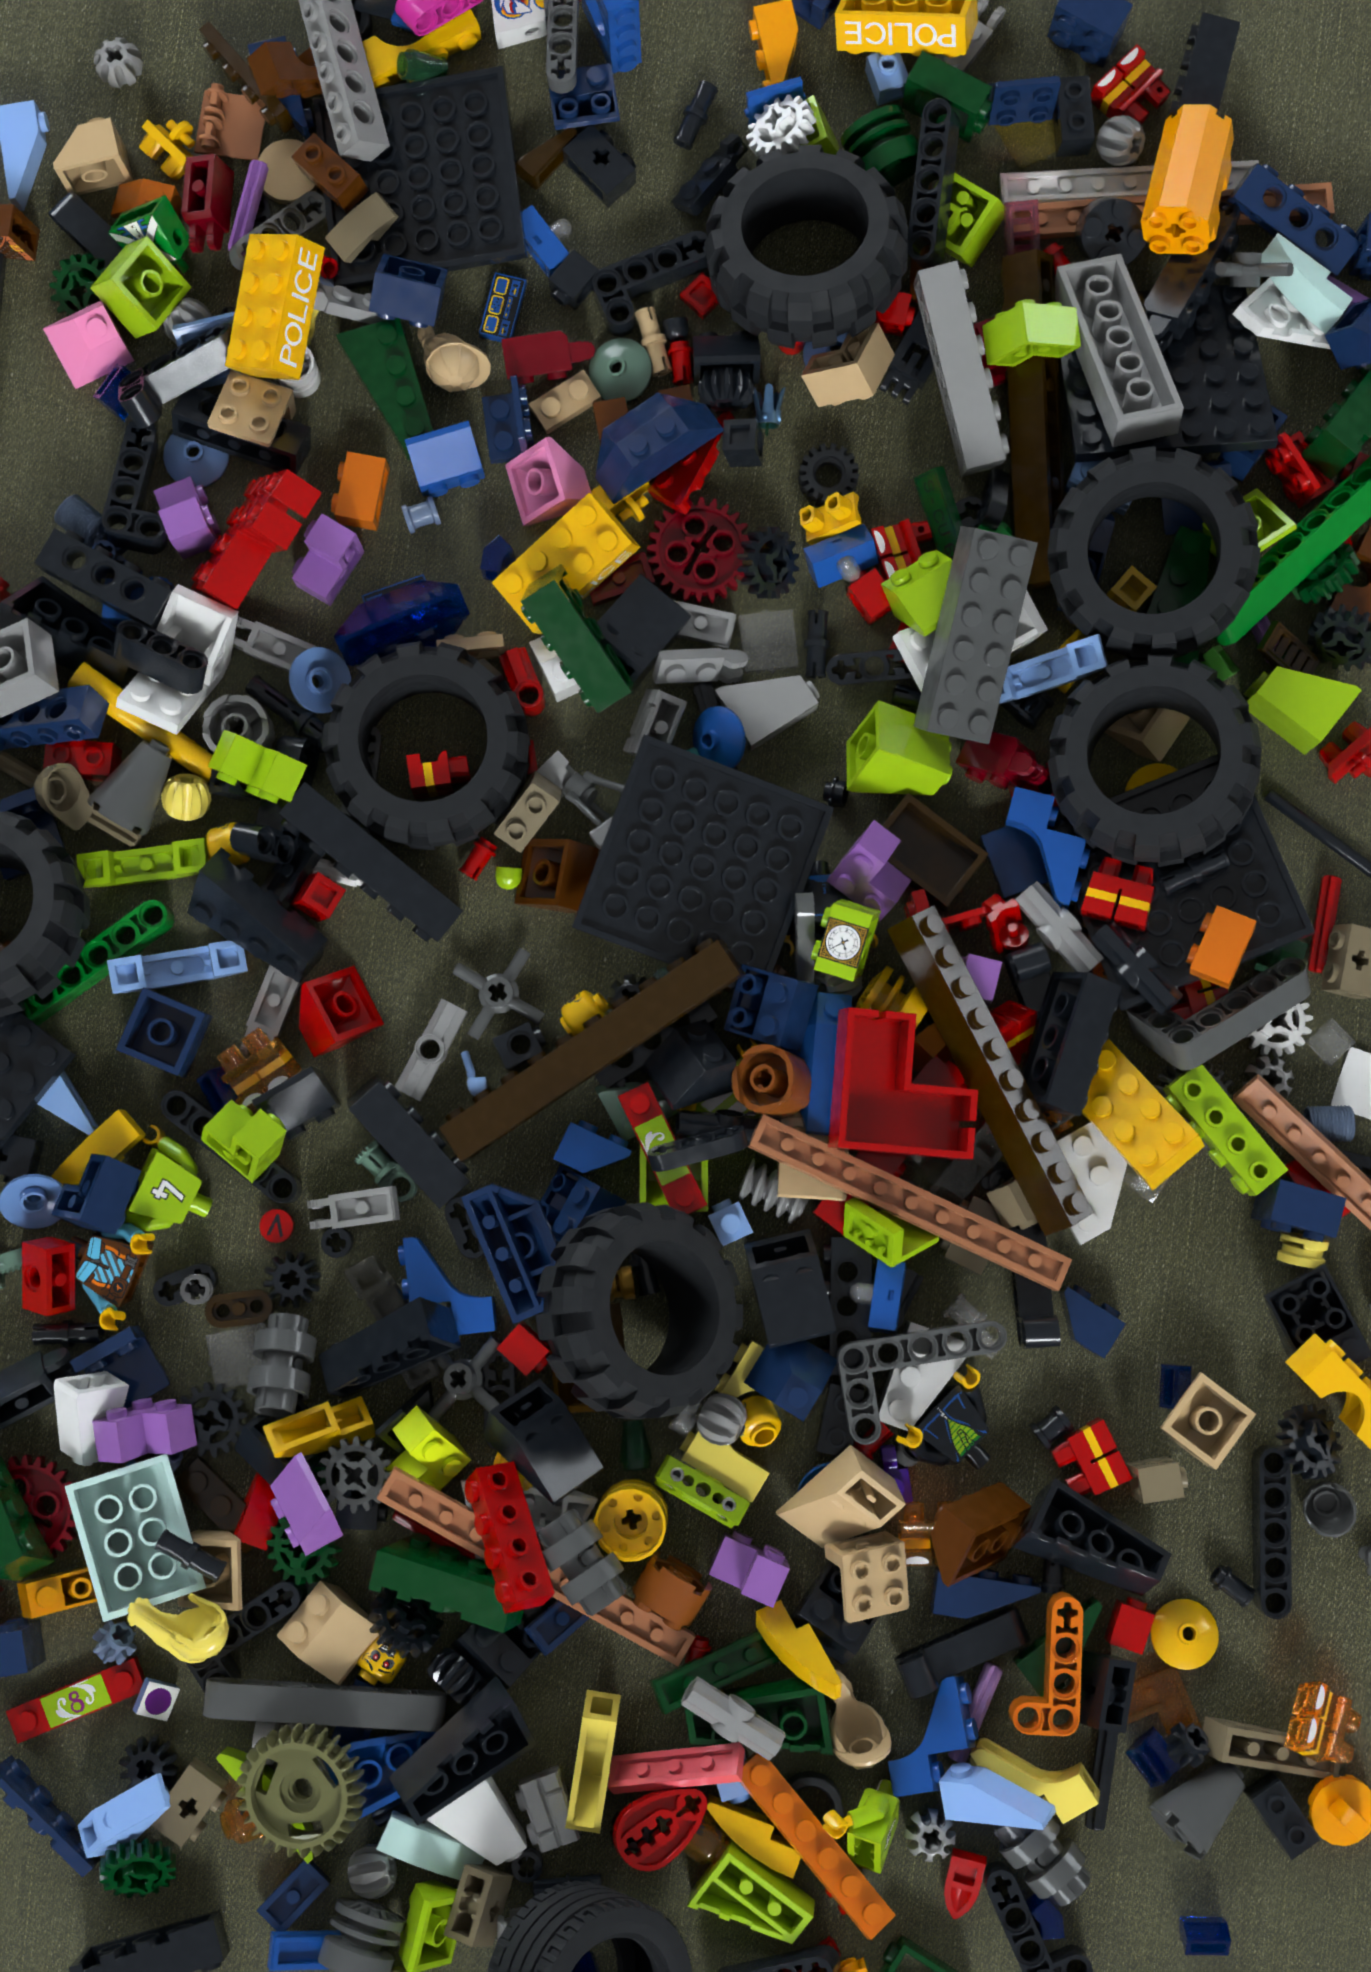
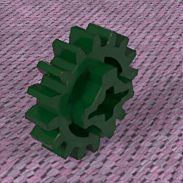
M80 254L70 255V260L60 261L62 269L52 271L53 275L58 278L57 282L49 283V287L56 289L57 293L50 297L51 301H59L61 304L56 310L58 313L67 312V316L100 301L99 297L90 287L98 279L97 277L104 272L105 259L97 258L94 260L93 254H83L82 256Z
M1343 542L1291 591L1297 600L1301 599L1305 604L1312 599L1316 604L1321 598L1331 599L1332 593L1335 591L1343 592L1342 586L1353 582L1351 575L1359 573L1357 565L1360 564V560L1349 543L1345 545Z
M286 1517L279 1519L281 1526L271 1527L270 1531L276 1536L275 1539L268 1540L266 1544L274 1547V1552L267 1555L268 1559L277 1560L278 1563L273 1568L275 1572L285 1571L283 1580L288 1581L295 1577V1585L305 1584L306 1580L309 1584L319 1582V1577L324 1578L330 1575L328 1567L338 1565L339 1562L333 1555L334 1553L342 1552V1548L335 1545V1540L305 1556L301 1546L293 1548L284 1529L288 1528L290 1524ZM321 1556L319 1562L315 1565V1559Z
M145 1838L142 1843H137L134 1839H130V1842L125 1845L121 1843L116 1844V1851L106 1850V1857L100 1858L99 1882L104 1883L105 1891L113 1889L114 1896L126 1893L127 1898H131L134 1893H139L141 1897H145L150 1892L159 1893V1886L168 1887L170 1879H175L176 1854L172 1853L171 1846L162 1848V1841L160 1840L154 1844H149V1838Z

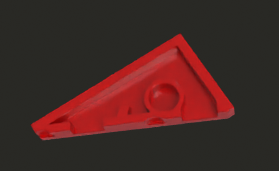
M727 411L726 413L723 412L717 418V421L724 428V420L735 418L731 411ZM723 432L669 467L666 471L660 473L656 477L655 482L647 489L655 500L686 515L691 508L687 502L690 494L701 489L706 475L710 472L720 453L716 445L721 436H723Z

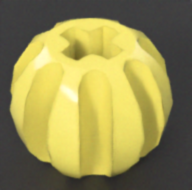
M178 774L170 777L164 784L161 793L162 805L166 813L175 819L192 821L203 817L209 810L212 801L209 785L203 778L194 774Z

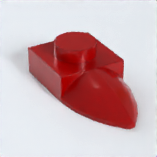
M956 1848L952 1849L945 1878L944 1897L947 1909L953 1919L963 1916L976 1902L986 1867V1856Z

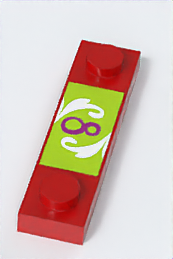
M649 1082L617 1096L648 1162V1150L661 1144L676 1141ZM688 1165L662 1172L653 1171L670 1207L690 1215L707 1206Z
M135 1656L125 1660L121 1665L115 1664L8 1709L5 1712L17 1744L139 1694L145 1676L138 1657Z

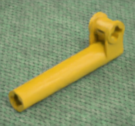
M86 662L79 666L69 680L67 688L90 685L109 703L107 715L145 741L150 742L154 738L170 748L168 754L172 756L174 761L194 775L203 778L208 784L212 771L208 765L213 754L181 731L177 735L116 708L117 697L123 689Z

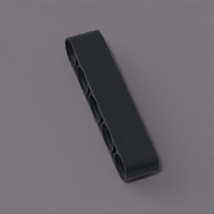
M942 98L932 99L923 109L909 220L908 254L923 269L940 265L944 258L960 129V118L951 105ZM942 114H947L944 121L936 124V120L939 116H941ZM943 146L941 153L932 157L934 150ZM939 179L937 186L928 190L929 184ZM935 212L933 219L924 223L925 217L929 213ZM931 244L930 251L920 256L922 248Z
M173 1090L164 1095L161 1101V1110L165 1117L245 1178L201 1140L202 1135L198 1130L200 1121L206 1117L211 1120L216 1113L187 1092ZM183 1097L186 1101V1109L181 1115L177 1116L172 1110V1104L177 1098ZM276 1160L270 1164L262 1176L251 1183L277 1203H293L299 1199L302 1193V1184L298 1177ZM283 1179H288L293 1187L291 1194L286 1198H282L277 1192V1185Z
M1262 1445L1254 1451L1252 1456L1253 1588L1256 1590L1253 1601L1256 1608L1268 1617L1282 1619L1288 1615L1292 1606L1290 1464L1285 1465L1283 1462L1286 1457L1285 1452H1279L1275 1446ZM1275 1453L1278 1458L1277 1466L1273 1470L1267 1471L1264 1466V1459L1268 1454ZM1275 1487L1278 1491V1499L1274 1504L1267 1505L1264 1499L1265 1493L1268 1489ZM1276 1522L1279 1528L1278 1534L1275 1538L1267 1540L1265 1528L1270 1523ZM1276 1557L1279 1561V1568L1275 1573L1268 1575L1265 1571V1564L1269 1559ZM1278 1593L1279 1603L1277 1607L1267 1609L1265 1601L1268 1595Z

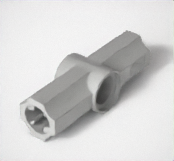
M1038 881L1029 886L1015 899L1019 903L1020 909L1037 927V934L1052 951H1058L1074 972H1089L1104 959L1081 932L1082 928L1077 919L1066 908H1060Z
M441 999L424 1033L416 1041L414 1051L395 1085L399 1091L421 1102L440 1064L446 1059L448 1049L468 1013L467 1011ZM430 1041L437 1042L440 1047L439 1054L433 1059H427L423 1055V1047Z
M698 1676L690 1682L681 1699L682 1706L711 1723V1727L720 1736L733 1743L739 1741L769 1761L772 1757L776 1756L786 1736L783 1730L756 1714L755 1709L742 1698L734 1694L728 1696Z

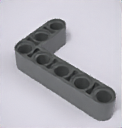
M1298 957L1285 958L1186 1020L1172 1010L1160 1016L1148 1002L1129 1008L1126 1011L1132 1035L1174 1067L1180 1070L1194 1069L1309 997L1311 989L1306 962Z
M981 1320L851 1341L843 1344L837 1352L836 1360L847 1427L852 1438L860 1444L869 1445L874 1443L881 1434V1423L872 1372L1000 1351L1007 1342L1005 1328L998 1322ZM993 1326L998 1332L997 1342L991 1346H986L981 1339L982 1331L986 1327ZM953 1332H960L964 1337V1345L958 1351H951L947 1346V1338ZM924 1337L930 1343L929 1353L923 1357H917L913 1353L912 1345L916 1339ZM885 1343H892L896 1348V1356L890 1362H882L878 1357V1350ZM849 1349H858L862 1354L861 1363L854 1368L847 1367L843 1361L844 1354ZM857 1383L866 1385L868 1389L866 1399L861 1402H854L849 1396L851 1387ZM863 1418L872 1420L874 1424L872 1433L866 1437H861L855 1432L856 1423Z

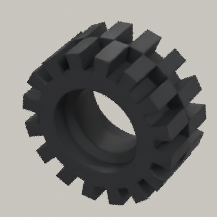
M825 443L820 444L817 450L813 447L809 450V455L804 456L802 465H800V490L802 494L805 493L807 495L806 499L809 502L814 500L816 502L815 506L821 507V504H825L828 496L836 492L844 496L855 492L857 487L859 467L858 463L854 462V455L852 453L848 455L846 453L847 448L843 446L841 449H837V444L831 443L830 447H826ZM824 465H833L839 469L841 480L833 487L822 486L816 479L817 470Z

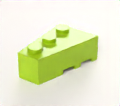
M730 1838L691 1889L687 1906L698 1910V1907L718 1914L719 1918L726 1921L730 1919L751 1926V1930L793 1944L812 1920L815 1900L781 1873L770 1869L750 1856Z

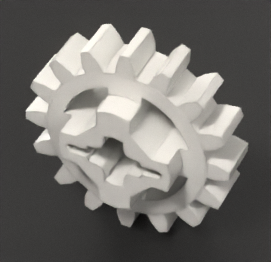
M787 95L782 102L777 98L770 106L767 104L763 106L764 112L754 115L757 120L756 123L748 125L751 133L746 136V139L750 143L748 146L756 157L780 149L782 155L799 152L798 145L808 144L809 141L806 136L814 133L815 130L812 125L816 122V118L807 101H803L799 95L794 100L791 95Z
M1299 1003L1281 1014L1277 1020L1278 1026L1272 1027L1270 1024L1272 1021L1246 1036L1245 1038L1250 1037L1252 1039L1249 1048L1253 1049L1260 1046V1055L1262 1056L1267 1055L1272 1050L1274 1057H1280L1283 1052L1282 1048L1287 1054L1294 1053L1293 1044L1299 1047L1303 1046L1305 1041L1301 1035H1308L1312 1032L1310 1028L1305 1026V1022L1313 1020V1016L1305 1015L1304 1010L1310 1006L1309 1003ZM1292 1012L1295 1014L1296 1026L1292 1021ZM1272 1035H1278L1286 1041L1274 1043L1267 1040Z

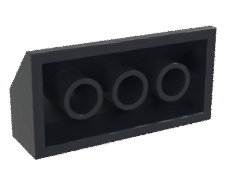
M1090 972L1052 973L1021 1068V1073L1039 1108L1063 1115H1081L1088 1102V1091L1092 1078L1098 1070V1059L1102 1047L1109 1036L1108 1028L1113 1013L1119 1005V994L1122 986Z

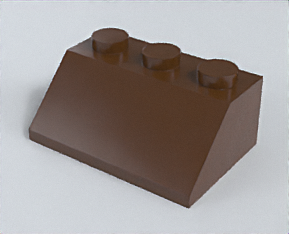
M1001 1481L989 1487L984 1486L973 1494H965L959 1500L950 1504H943L935 1514L934 1519L936 1523L930 1533L942 1582L949 1587L1005 1560L1032 1506Z

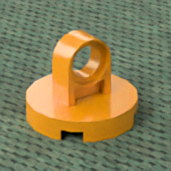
M1349 1774L1334 1777L1333 1775L1325 1777L1314 1786L1308 1796V1821L1315 1832L1332 1845L1348 1846L1358 1843L1369 1835L1371 1831V1790L1363 1781Z

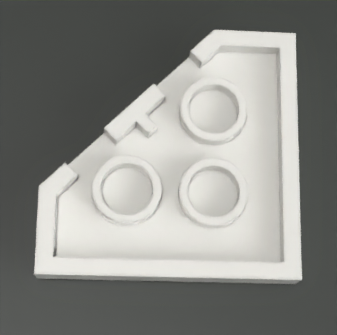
M1268 278L1244 300L1233 313L1241 321L1242 325L1251 330L1256 336L1331 350L1325 333L1312 324L1288 301L1271 278Z
M1091 1122L1057 1140L1094 1212L1069 1228L1079 1245L1086 1243L1111 1228L1127 1167V1162Z

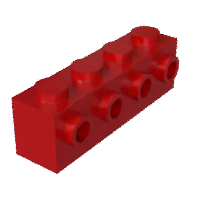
M512 1461L476 1468L465 1481V1496L467 1501L472 1504L474 1510L475 1529L483 1540L485 1563L492 1570L495 1580L494 1591L496 1599L502 1604L504 1614L543 1606L555 1594L515 1463Z

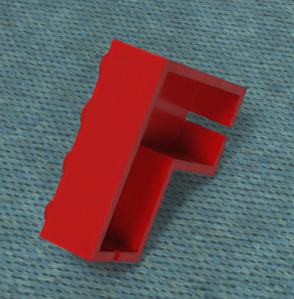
M288 469L273 472L263 477L260 476L257 480L252 479L243 493V496L246 497L245 502L240 508L236 506L226 520L229 528L223 536L219 534L212 542L208 550L212 553L211 557L205 564L201 562L194 571L191 579L195 583L191 589L237 610L271 554L286 551L301 528L302 524L286 514L288 508L306 519L322 492Z
M853 1007L840 1009L838 1013L828 1148L961 1160L973 1159L976 1128H959V1121H976L978 1090L911 1083L916 1014L893 1011L879 1012V1010Z

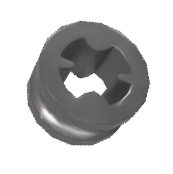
M203 1274L189 1275L182 1281L180 1286V1294L183 1300L192 1305L207 1302L212 1297L214 1291L211 1279ZM195 1279L199 1280L200 1286L205 1287V1293L199 1294L200 1299H195L194 1293L189 1292L188 1289L189 1285H195L193 1281Z

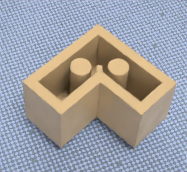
M874 323L853 338L848 333L840 349L812 355L801 377L818 407L831 404L837 406L845 401L855 399L865 400L876 393L895 354L879 323Z

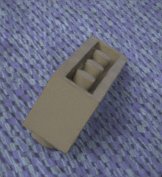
M1205 1716L1203 1731L1207 1735L1208 1748L1210 1749L1207 1755L1220 1762L1325 1778L1331 1775L1338 1777L1344 1750V1746L1341 1744L1321 1740L1318 1754L1303 1756L1297 1753L1300 1735L1238 1721ZM1313 1741L1306 1743L1305 1751H1311Z

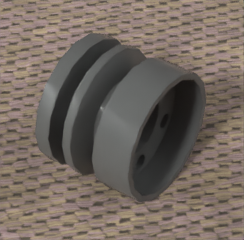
M338 1898L334 1908L343 1916H331L330 1924L343 1933L342 1935L329 1934L324 1937L317 1958L318 1962L334 1972H391L395 1958L392 1954L382 1949V1946L400 1945L401 1938L394 1932L404 1931L407 1923L406 1919L376 1902L364 1899Z

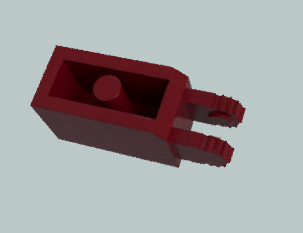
M215 153L186 157L181 213L184 222L189 225L188 240L192 253H202L204 251L205 237L207 238L206 241L210 251L221 250L223 234L229 233L234 171Z
M560 330L501 339L507 380L510 379V376L517 375L519 384L534 382V375L547 374V380L567 377L566 371L572 370L571 363L581 362L585 359L588 361V359L594 357L595 353L592 342L584 340V342L568 343L567 336Z
M992 732L989 744L966 740L956 760V763L966 770L964 775L977 783H983L984 780H987L992 785L1004 790L1008 786L1023 788L1025 783L1039 786L1048 779L1047 769L1041 764H1037L1035 753L1025 747L1018 738Z

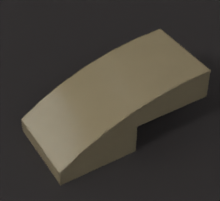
M375 192L350 211L328 233L325 239L344 262L352 263L371 239L378 241L396 221L398 215L380 193Z

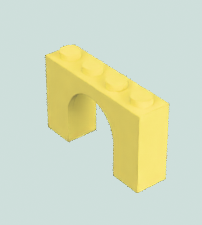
M753 1340L750 1341L748 1346L742 1343L733 1360L737 1365L731 1375L727 1373L722 1375L719 1380L720 1383L714 1390L736 1398L747 1392L755 1391L745 1384L744 1381L765 1347ZM698 1430L695 1434L689 1431L679 1448L684 1451L681 1460L718 1480L725 1487L751 1503L770 1474L768 1469L743 1455L732 1445L720 1446L708 1442Z

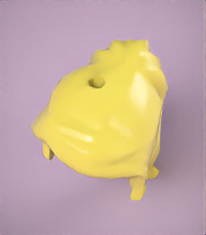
M190 1593L188 1599L199 1607L184 1610L178 1615L161 1612L149 1602L148 1598L142 1599L138 1597L134 1603L131 1602L129 1604L127 1618L131 1627L136 1625L158 1646L169 1651L180 1661L190 1664L203 1662L207 1658L217 1655L226 1644L229 1624L225 1612L218 1604L199 1597L194 1593Z

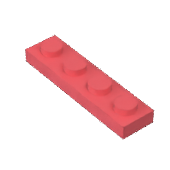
M740 1742L614 1755L611 1760L608 1789L612 1794L742 1782L745 1749Z

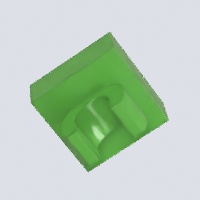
M1220 644L1212 647L1202 655L1205 661L1201 663L1218 671L1217 678L1222 682L1240 671Z

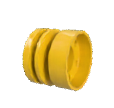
M887 965L883 971L872 978L857 1001L855 1008L879 1010V1012L893 1011L916 1014V1029L928 1009L916 985L906 995L900 992L905 981V976L902 974L893 986L886 983L894 969Z
M624 1479L611 1485L602 1495L594 1517V1523L603 1535L598 1540L600 1547L607 1554L614 1552L618 1560L624 1562L640 1561L651 1556L660 1547L668 1524V1505L663 1494L652 1483L641 1479ZM633 1509L635 1515L640 1514L637 1523H632L630 1518L625 1519L628 1510Z

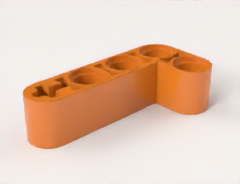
M1057 1592L1048 1600L1044 1697L1019 1696L1009 1706V1718L1016 1729L1023 1734L1064 1737L1075 1733L1079 1726L1083 1608L1080 1602L1070 1593ZM1064 1602H1067L1072 1608V1611L1066 1612L1065 1623L1070 1628H1073L1072 1630L1064 1627V1618L1057 1611L1064 1608ZM1064 1637L1071 1638V1649L1063 1654L1057 1653L1055 1646L1058 1640ZM1059 1674H1070L1071 1681L1068 1687L1064 1689L1055 1688L1054 1681ZM1025 1707L1033 1708L1035 1714L1031 1721L1027 1723L1018 1721V1713L1021 1709ZM1060 1709L1068 1710L1070 1715L1066 1723L1061 1725L1053 1723V1716L1056 1711Z

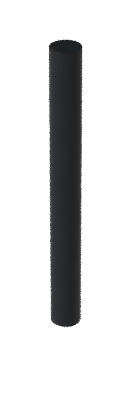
M1273 789L1269 791L1264 798L1267 803L1371 878V861Z

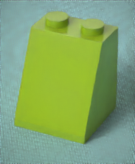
M1277 666L1269 674L1263 671L1248 687L1244 695L1248 697L1246 702L1249 704V713L1305 755L1322 742L1362 690L1355 685Z
M878 700L846 742L847 790L859 793L934 795L943 784L945 785L949 782L953 768L950 765L952 744L949 741V736L914 727L916 714Z

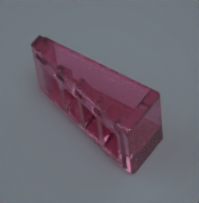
M1038 199L1004 203L1005 257L1014 255L1015 252L1033 249L1040 250ZM1030 210V217L1013 219L1012 212ZM1030 224L1029 231H1013V225ZM1030 237V244L1014 245V239Z

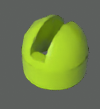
M496 866L495 879L497 884L505 890L514 889L521 882L522 868Z

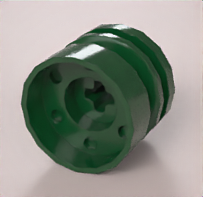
M886 105L860 117L844 131L840 139L844 150L859 156L865 162V171L875 167L892 187L903 183L915 174L919 142L916 136L909 135L911 127L909 122L905 120V114L900 106Z

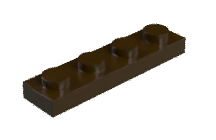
M210 22L203 25L199 29L205 41L202 47L211 60L215 61L218 59L223 64L221 69L232 83L238 81L242 85L240 90L245 98L252 105L257 102L262 108L259 110L261 115L271 127L276 124L284 134L292 129L294 124L287 108L275 95L261 96L252 70Z

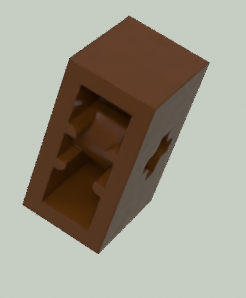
M315 133L291 156L300 171L346 214L369 191L360 174Z

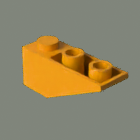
M781 0L753 6V20L748 21L751 40H757L759 50L755 51L756 63L759 71L764 70L766 80L762 81V87H766L788 79L797 47L798 25L792 0Z
M87 1566L17 1583L24 1618L33 1619L97 1602Z

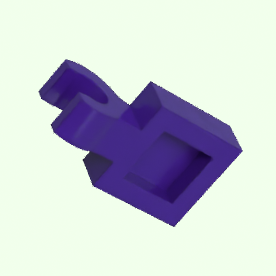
M893 1444L882 1445L880 1453L883 1470L895 1479L905 1503L913 1502L908 1467H897L896 1451Z

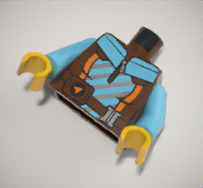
M124 1223L117 1229L115 1235L96 1232L92 1234L89 1242L77 1236H73L69 1241L75 1243V1258L81 1261L75 1278L82 1283V1288L100 1313L99 1324L104 1330L118 1331L115 1320H125L126 1313L118 1311L117 1307L120 1308L132 1300L155 1244L151 1242L155 1240L154 1234H145L132 1223Z

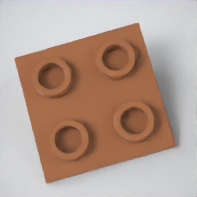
M213 83L211 88L204 90L194 152L201 154L215 153L217 156L251 161L258 160L265 119L259 111L262 108L257 102L253 105L250 104L244 95L226 93L223 85Z

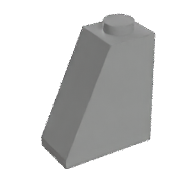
M801 675L721 686L715 690V696L720 706L731 709L741 720L745 731L746 745L750 752L816 711L819 703L817 699L820 697L813 683L810 680L805 683Z

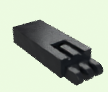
M920 310L895 351V355L887 369L889 372L879 390L886 392L891 382L896 384L891 394V397L897 399L902 389L907 390L908 392L902 400V403L907 406L918 388L922 390L934 369ZM916 344L920 345V349L923 350L925 348L929 351L919 369L915 368V366L919 362L921 355L915 351L908 363H906Z

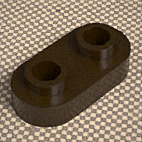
M261 1289L218 1294L207 1302L205 1316L207 1321L217 1328L263 1323L274 1312V1299L271 1300L268 1297L269 1293ZM255 1300H260L263 1303V1310L260 1313L253 1310L252 1305ZM222 1304H226L230 1309L227 1317H223L219 1313V1308Z

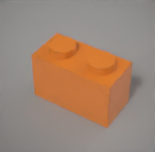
M347 451L345 462L341 461L338 467L337 479L341 481L339 493L333 494L331 502V512L334 513L339 524L374 531L378 530L390 471L386 458Z
M1218 905L1213 914L1207 912L1200 927V931L1205 933L1200 945L1193 944L1186 960L1187 963L1191 964L1190 974L1229 990L1255 930L1256 920Z

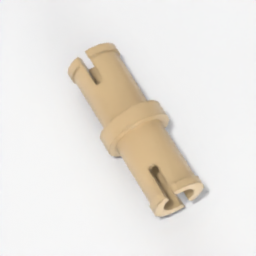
M650 306L649 311L648 307L637 310L635 317L637 318L642 335L640 343L648 352L652 362V376L657 377L659 373L660 377L672 372V367L670 366L664 345L667 342L665 334H661L655 307Z

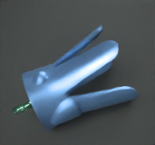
M770 383L765 386L764 403L761 393L757 392L755 387L753 395L756 410L755 418H757L761 429H765L766 436L769 434V429L780 427V407L786 388L783 387L780 394L778 392L773 394V386Z

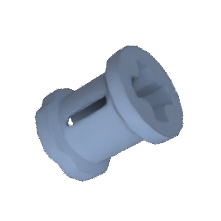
M432 496L427 497V501L409 507L406 504L401 505L410 534L415 533L417 528L432 523L436 525L442 524Z

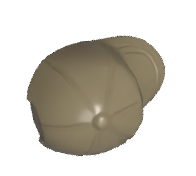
M57 763L44 768L36 777L34 790L40 806L47 813L57 817L68 828L74 831L79 830L90 818L94 804L92 806L88 804L87 799L90 793L76 768L68 763Z

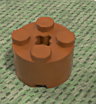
M770 1044L756 1045L742 1055L744 1058L738 1066H735L732 1072V1090L736 1099L747 1109L755 1113L764 1114L774 1119H783L794 1115L809 1104L812 1083L811 1074L805 1060L794 1053Z
M655 1551L632 1588L635 1595L633 1603L645 1612L650 1613L651 1610L664 1617L662 1621L668 1627L680 1631L683 1626L692 1625L713 1587L709 1581L704 1586L699 1581L702 1574L687 1563L671 1555L668 1556L667 1560L658 1558L661 1552Z

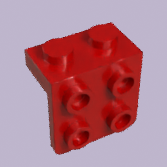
M1301 431L1290 437L1286 432L1277 436L1276 449H1268L1264 454L1268 469L1272 474L1278 475L1283 483V491L1289 501L1295 502L1299 509L1335 487L1332 479H1328L1302 457L1301 453L1308 444L1304 442L1305 437Z
M924 889L910 893L905 903L906 906L903 907L905 918L907 919L930 907ZM986 906L942 918V921L948 932H950V929L957 927L959 932H965L979 927L978 924L982 923V919L988 912Z

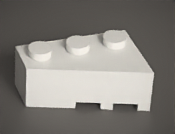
M907 1320L903 1333L930 1328ZM948 1336L947 1346L951 1351H958L963 1347V1340ZM924 1337L916 1339L912 1345L913 1353L917 1357H923L928 1354L930 1350L929 1341ZM966 1357L890 1369L878 1403L880 1421L908 1431L904 1425L906 1423L912 1426L916 1424Z

